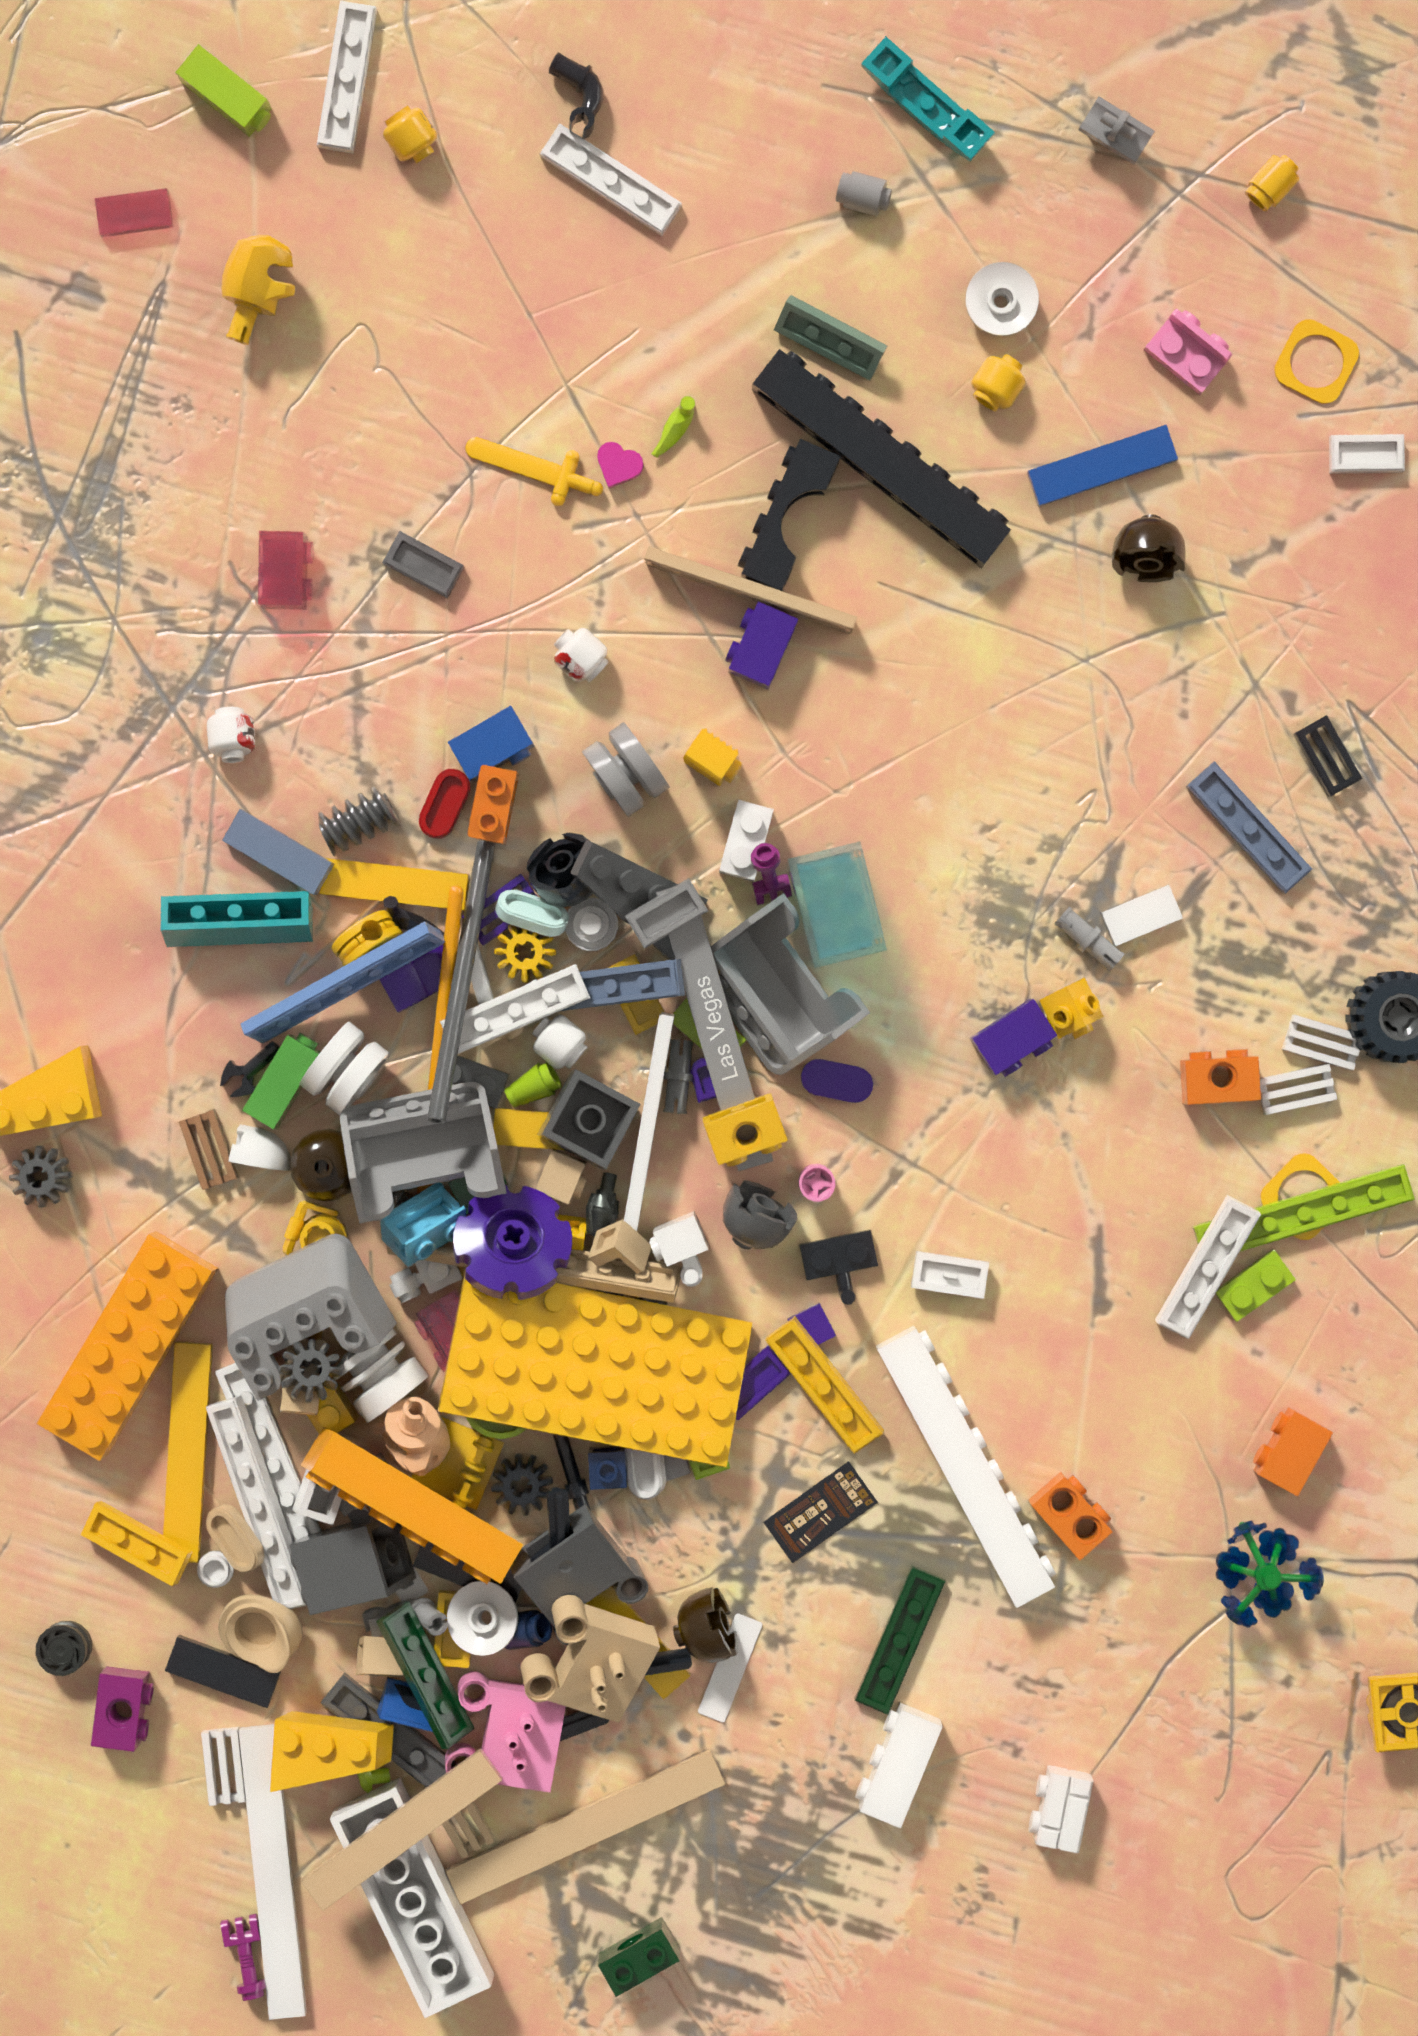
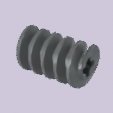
M372 787L371 800H368L362 793H359L358 806H355L346 799L344 800L345 812L342 813L334 805L331 807V819L327 818L322 812L318 813L319 828L334 857L336 856L335 845L344 852L349 850L348 838L356 845L362 844L361 832L369 839L375 838L374 826H377L383 833L387 832L388 819L395 826H400L397 814L386 793L382 794L378 789Z

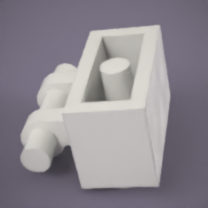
M693 1211L654 1227V1237L650 1238L649 1241L657 1261L664 1259L667 1267L682 1261L683 1267L680 1277L682 1282L690 1287L698 1285L702 1280L703 1271L697 1254L708 1250V1242L696 1213Z

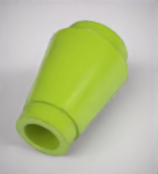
M546 1062L542 1065L537 1063L509 1087L505 1088V1094L510 1104L516 1108L519 1105L555 1095V1090L561 1088V1081L557 1072L549 1063Z

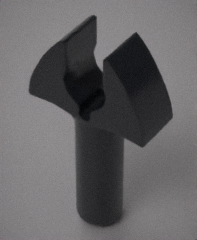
M271 1041L244 1066H237L233 1060H230L224 1068L220 1086L227 1084L233 1076L244 1075L241 1087L235 1090L230 1097L252 1094L256 1088L253 1084L254 1076L273 1060L280 1048L279 1045Z

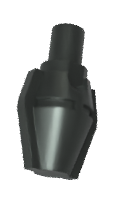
M603 1172L600 1189L596 1190V1194L591 1193L586 1205L587 1234L595 1236L597 1230L615 1223L618 1218L619 1201L615 1198L616 1193H614L617 1179L616 1174Z

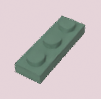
M792 295L787 299L774 328V331L869 381L875 374L887 349V345Z

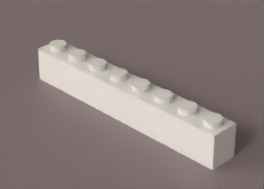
M912 1326L876 1345L879 1354L1016 1608L1055 1588L1050 1578L1056 1575L1049 1559L1046 1555L1039 1558L1033 1545L1039 1543L1029 1523L1021 1525L1016 1513L1022 1509L1012 1491L1005 1494L998 1481L1004 1479V1476L995 1459L986 1460L981 1449L986 1447L987 1444L979 1429L975 1427L970 1430L964 1419L970 1413L960 1394L953 1397L947 1384L953 1381L944 1364L935 1365L929 1354L935 1348L926 1331L918 1333L915 1326Z

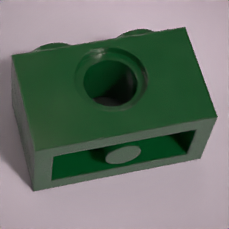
M663 1917L599 1952L598 1967L615 1997L679 1962L680 1947Z

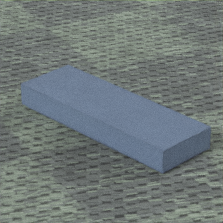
M239 809L222 839L225 843L313 895L319 893L334 866L333 862L242 809Z

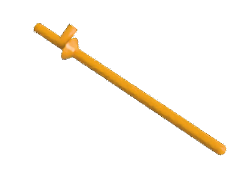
M458 885L452 886L449 889L444 932L445 942L443 943L428 1090L433 1089L443 1034L440 1021L446 1017L457 957L464 894L462 887ZM432 1184L418 1186L416 1195L432 1186Z

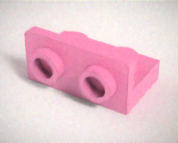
M1175 309L1146 345L1144 351L1197 394L1201 395L1231 358L1232 353L1228 351L1229 345L1220 336L1216 334L1210 336L1199 327L1201 325L1200 321L1193 314L1185 310L1180 312L1178 309Z

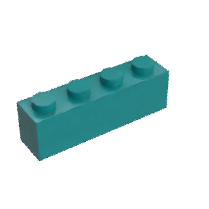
M309 891L161 896L160 931L166 947L313 942V907Z

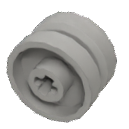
M623 722L609 732V740L618 752L616 756L613 757L605 745L598 741L587 747L582 753L595 770L593 775L611 800L615 799L629 817L643 807V799L634 787L636 783L639 782L646 793L653 798L662 794L670 786L640 742Z

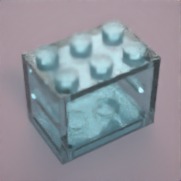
M860 841L787 859L786 866L812 969L887 950Z

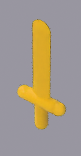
M473 437L466 443L465 451L473 459L555 486L551 496V502L555 506L564 504L569 488L592 494L593 496H599L603 492V485L600 482L575 474L580 456L574 450L568 451L563 464L559 465L479 437Z

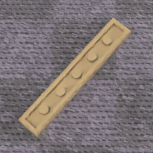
M648 546L644 558L648 566L757 603L759 601L780 611L848 634L852 633L857 616Z
M480 1748L302 1878L301 1883L322 1911L326 1910L501 1782L503 1777Z

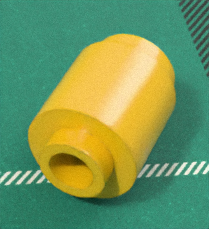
M1272 155L1248 182L1250 187L1245 191L1246 196L1263 211H1267L1271 206L1276 207L1300 180L1296 173L1299 170L1298 166L1286 155H1282L1280 158Z

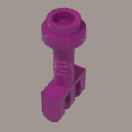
M769 843L757 845L751 853L752 866L761 872L763 880L752 882L757 905L764 904V895L766 894L770 895L772 902L778 897V891H782L787 898L793 897L788 875H776L775 869L780 864L778 849Z
M258 1914L249 1915L251 1930L246 1931L243 1916L235 1918L236 1933L233 1934L229 1919L222 1920L220 1924L224 1948L236 1945L241 1964L243 1983L236 1986L237 1993L242 1995L243 2001L263 1997V1989L266 1988L265 1979L257 1980L251 1942L261 1940Z

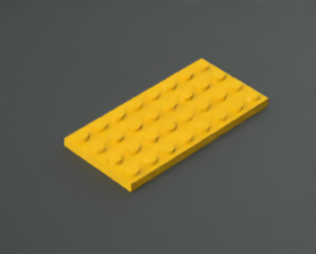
M464 1274L437 1412L727 1467L752 1322L555 1283L547 1291L532 1298L519 1300L516 1293L508 1291L504 1293L502 1299H498L474 1288L465 1279Z

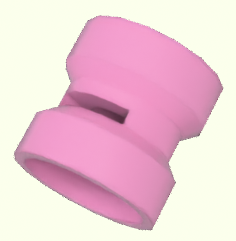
M811 1164L800 1172L798 1184L802 1194L808 1200L819 1202L828 1199L833 1194L835 1178L831 1170L826 1166Z

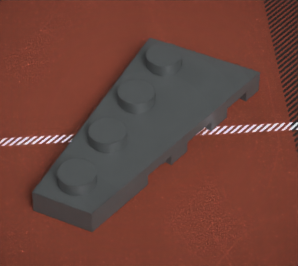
M589 840L585 841L571 870V874L602 902L612 908L628 924L629 922L625 915L656 898V892L678 885ZM700 896L702 901L706 905L708 899ZM669 935L652 944L667 960L675 959Z

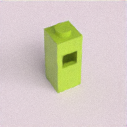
M198 44L175 72L183 85L248 137L255 130L257 132L261 131L271 117L269 112L272 108L267 98L201 45Z

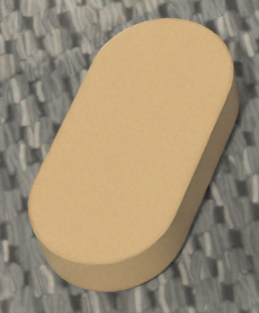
M228 1504L220 1505L211 1510L206 1518L207 1530L230 1565L241 1573H249L261 1566L264 1561L263 1546L240 1512Z

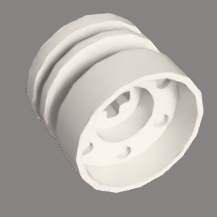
M393 1328L379 1345L361 1353L347 1352L336 1366L342 1369V1375L349 1371L353 1376L351 1380L341 1387L343 1392L359 1385L364 1390L353 1405L367 1423L402 1399L429 1376L415 1357L409 1358L400 1364L397 1362L395 1357L405 1347L403 1341L390 1350L387 1349L384 1344L397 1334ZM339 1376V1377H333V1379H334V1380H337V1379L340 1378L341 1376Z

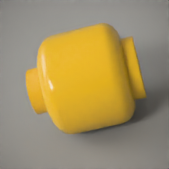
M407 105L384 121L387 127L383 131V137L400 161H407L413 158L417 164L434 152L430 145L436 141L437 131L422 109L414 108L411 110Z
M1007 354L1003 358L996 356L988 357L971 381L972 388L975 391L973 397L980 404L995 412L998 408H1010L1026 385L1025 377L1020 372L1023 366Z

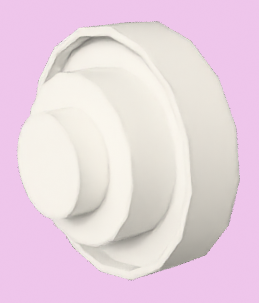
M588 898L568 910L569 920L565 931L569 940L576 947L586 951H598L607 947L615 939L618 931L617 915L612 908L600 899Z

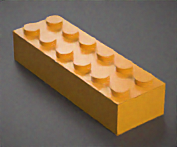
M157 1231L148 1234L36 1424L98 1461L105 1458L111 1451L204 1294L218 1267Z
M325 1427L322 1428L300 1465L309 1470L305 1476L309 1480L328 1491L331 1490L333 1485L338 1487L340 1491L337 1496L360 1510L363 1509L365 1504L370 1506L371 1510L368 1513L370 1516L392 1529L396 1523L402 1525L403 1527L399 1533L424 1548L428 1541L434 1544L431 1552L455 1566L459 1560L463 1561L465 1564L462 1570L485 1584H488L491 1578L501 1584L523 1546L522 1543Z

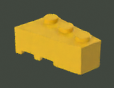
M89 1045L75 1048L0 1090V1136L102 1117Z
M291 1711L276 1718L274 1723L270 1792L380 1768L390 1762L392 1758L394 1724Z

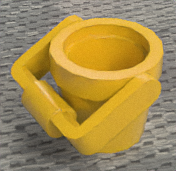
M301 1201L297 1205L294 1216H291L284 1235L286 1239L282 1249L285 1255L292 1253L298 1239L301 1248L330 1234H340L347 1238L345 1225L337 1218L339 1211L309 1201ZM307 1209L321 1212V1214L313 1215L306 1221L304 1220Z

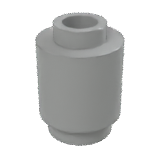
M855 171L852 174L843 172L837 189L836 202L844 203V208L878 216L880 209L887 210L892 189L886 188L887 180Z

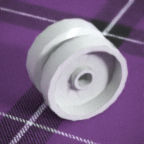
M347 1022L333 1036L306 1071L299 1084L315 1096L323 1093L334 1082V1086L326 1097L325 1105L339 1116L367 1091L390 1054L377 1042L367 1044L356 1056L355 1053L364 1040V1032L351 1022Z

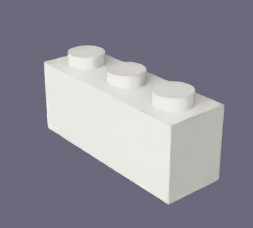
M901 1702L896 1712L890 1710L883 1727V1731L887 1732L882 1745L876 1744L869 1764L873 1766L868 1779L862 1778L855 1798L859 1799L860 1812L898 1828L902 1827L943 1726L940 1718Z

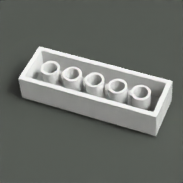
M401 1777L334 1809L330 1821L343 1848L411 1799ZM428 1835L361 1883L424 2018L492 1986L494 1972L462 1905H460Z

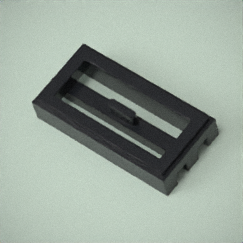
M1327 715L1293 734L1328 797L1363 779ZM1323 727L1350 778L1345 780L1321 738L1317 730L1318 728ZM1307 734H1310L1337 785L1333 786L1306 738Z

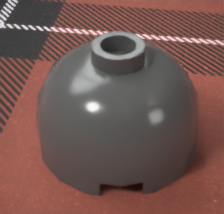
M744 1180L741 1186L734 1183L727 1194L723 1204V1222L729 1234L733 1236V1242L739 1247L747 1250L751 1248L768 1249L781 1243L791 1232L797 1222L795 1209L789 1202L786 1207H783L779 1202L772 1199L771 1197L775 1193L772 1189L759 1183Z

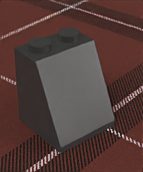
M369 1516L315 1534H309L290 1544L291 1563L297 1570L301 1583V1597L308 1607L309 1614L314 1615L386 1598L416 1579L405 1537L399 1533L402 1526L396 1523L392 1529L374 1517Z

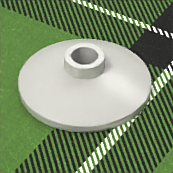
M997 262L983 267L972 277L967 287L965 302L967 312L978 328L991 335L1009 336L1020 332L1032 321L1037 312L1039 293L1034 279L1022 267L1008 262ZM998 296H1003L1007 299L1008 305L1004 308H999L995 305L994 299Z
M482 1581L469 1583L454 1595L447 1611L448 1630L455 1643L470 1654L485 1656L497 1653L510 1643L517 1630L518 1611L516 1604L509 1592L496 1583L489 1582L485 1584ZM484 1611L490 1612L492 1620L488 1625L481 1618Z

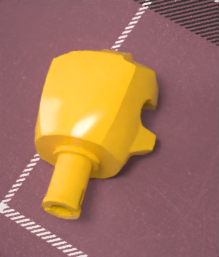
M257 235L238 240L227 260L222 275V297L236 306L226 338L230 340L235 339V342L249 345V339L257 315L275 316L279 299L288 298L295 294V285L276 281L270 278L267 273L270 265L286 268L293 267V256L289 247L269 235Z

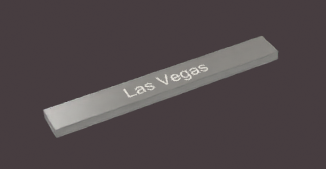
M669 889L658 891L656 895L659 896ZM699 916L670 933L669 939L675 959H681L685 993L720 1111L755 1099L702 916ZM743 1125L737 1130L736 1136L741 1140H749L755 1135L756 1128L752 1125ZM761 1151L747 1155L748 1159L738 1164L737 1168L738 1171L772 1162V1154H762Z

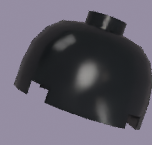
M564 833L562 835L565 839H559L555 842L549 838L533 851L527 862L528 880L533 889L542 899L555 906H574L587 900L593 894L571 874V870L585 841L589 840L583 835L576 833Z

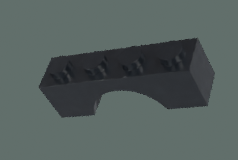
M802 439L799 440L796 448L791 445L789 446L781 465L787 468L782 481L774 480L767 496V500L772 501L767 515L760 513L752 533L758 535L753 548L745 547L739 560L738 567L743 568L742 578L780 591L784 590L795 565L796 556L788 549L784 542L781 531L783 517L787 510L798 500L808 496H825L841 456Z

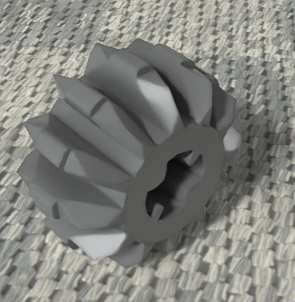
M38 1145L35 1148L34 1154L29 1149L21 1152L25 1162L21 1160H14L12 1162V1166L19 1170L20 1173L9 1175V1180L13 1182L20 1181L21 1184L13 1190V1193L19 1195L26 1191L27 1193L24 1197L26 1205L31 1204L35 1198L39 1208L47 1206L48 1198L56 1204L61 1201L58 1191L63 1193L70 1191L69 1185L62 1182V1180L72 1178L73 1172L62 1171V1167L69 1163L67 1157L55 1161L58 1156V1149L51 1148L46 1155L44 1146ZM42 1167L43 1170L41 1172H47L48 1180L42 1181V1184L39 1185L41 1180L35 1181L34 1173L39 1172Z
M309 1339L307 1350H304L300 1342H295L293 1347L296 1355L285 1351L282 1356L290 1365H281L278 1368V1373L291 1375L281 1382L282 1388L295 1385L296 1387L291 1393V1398L296 1399L300 1392L304 1391L306 1392V1403L312 1402L314 1391H316L322 1401L325 1400L327 1393L324 1386L335 1391L338 1384L331 1377L342 1375L341 1368L331 1367V1365L339 1361V1355L325 1356L330 1347L328 1343H324L320 1351L315 1350V1339ZM312 1363L317 1366L316 1373H320V1375L312 1374L309 1379L303 1376L305 1369H300L302 1365L309 1367Z

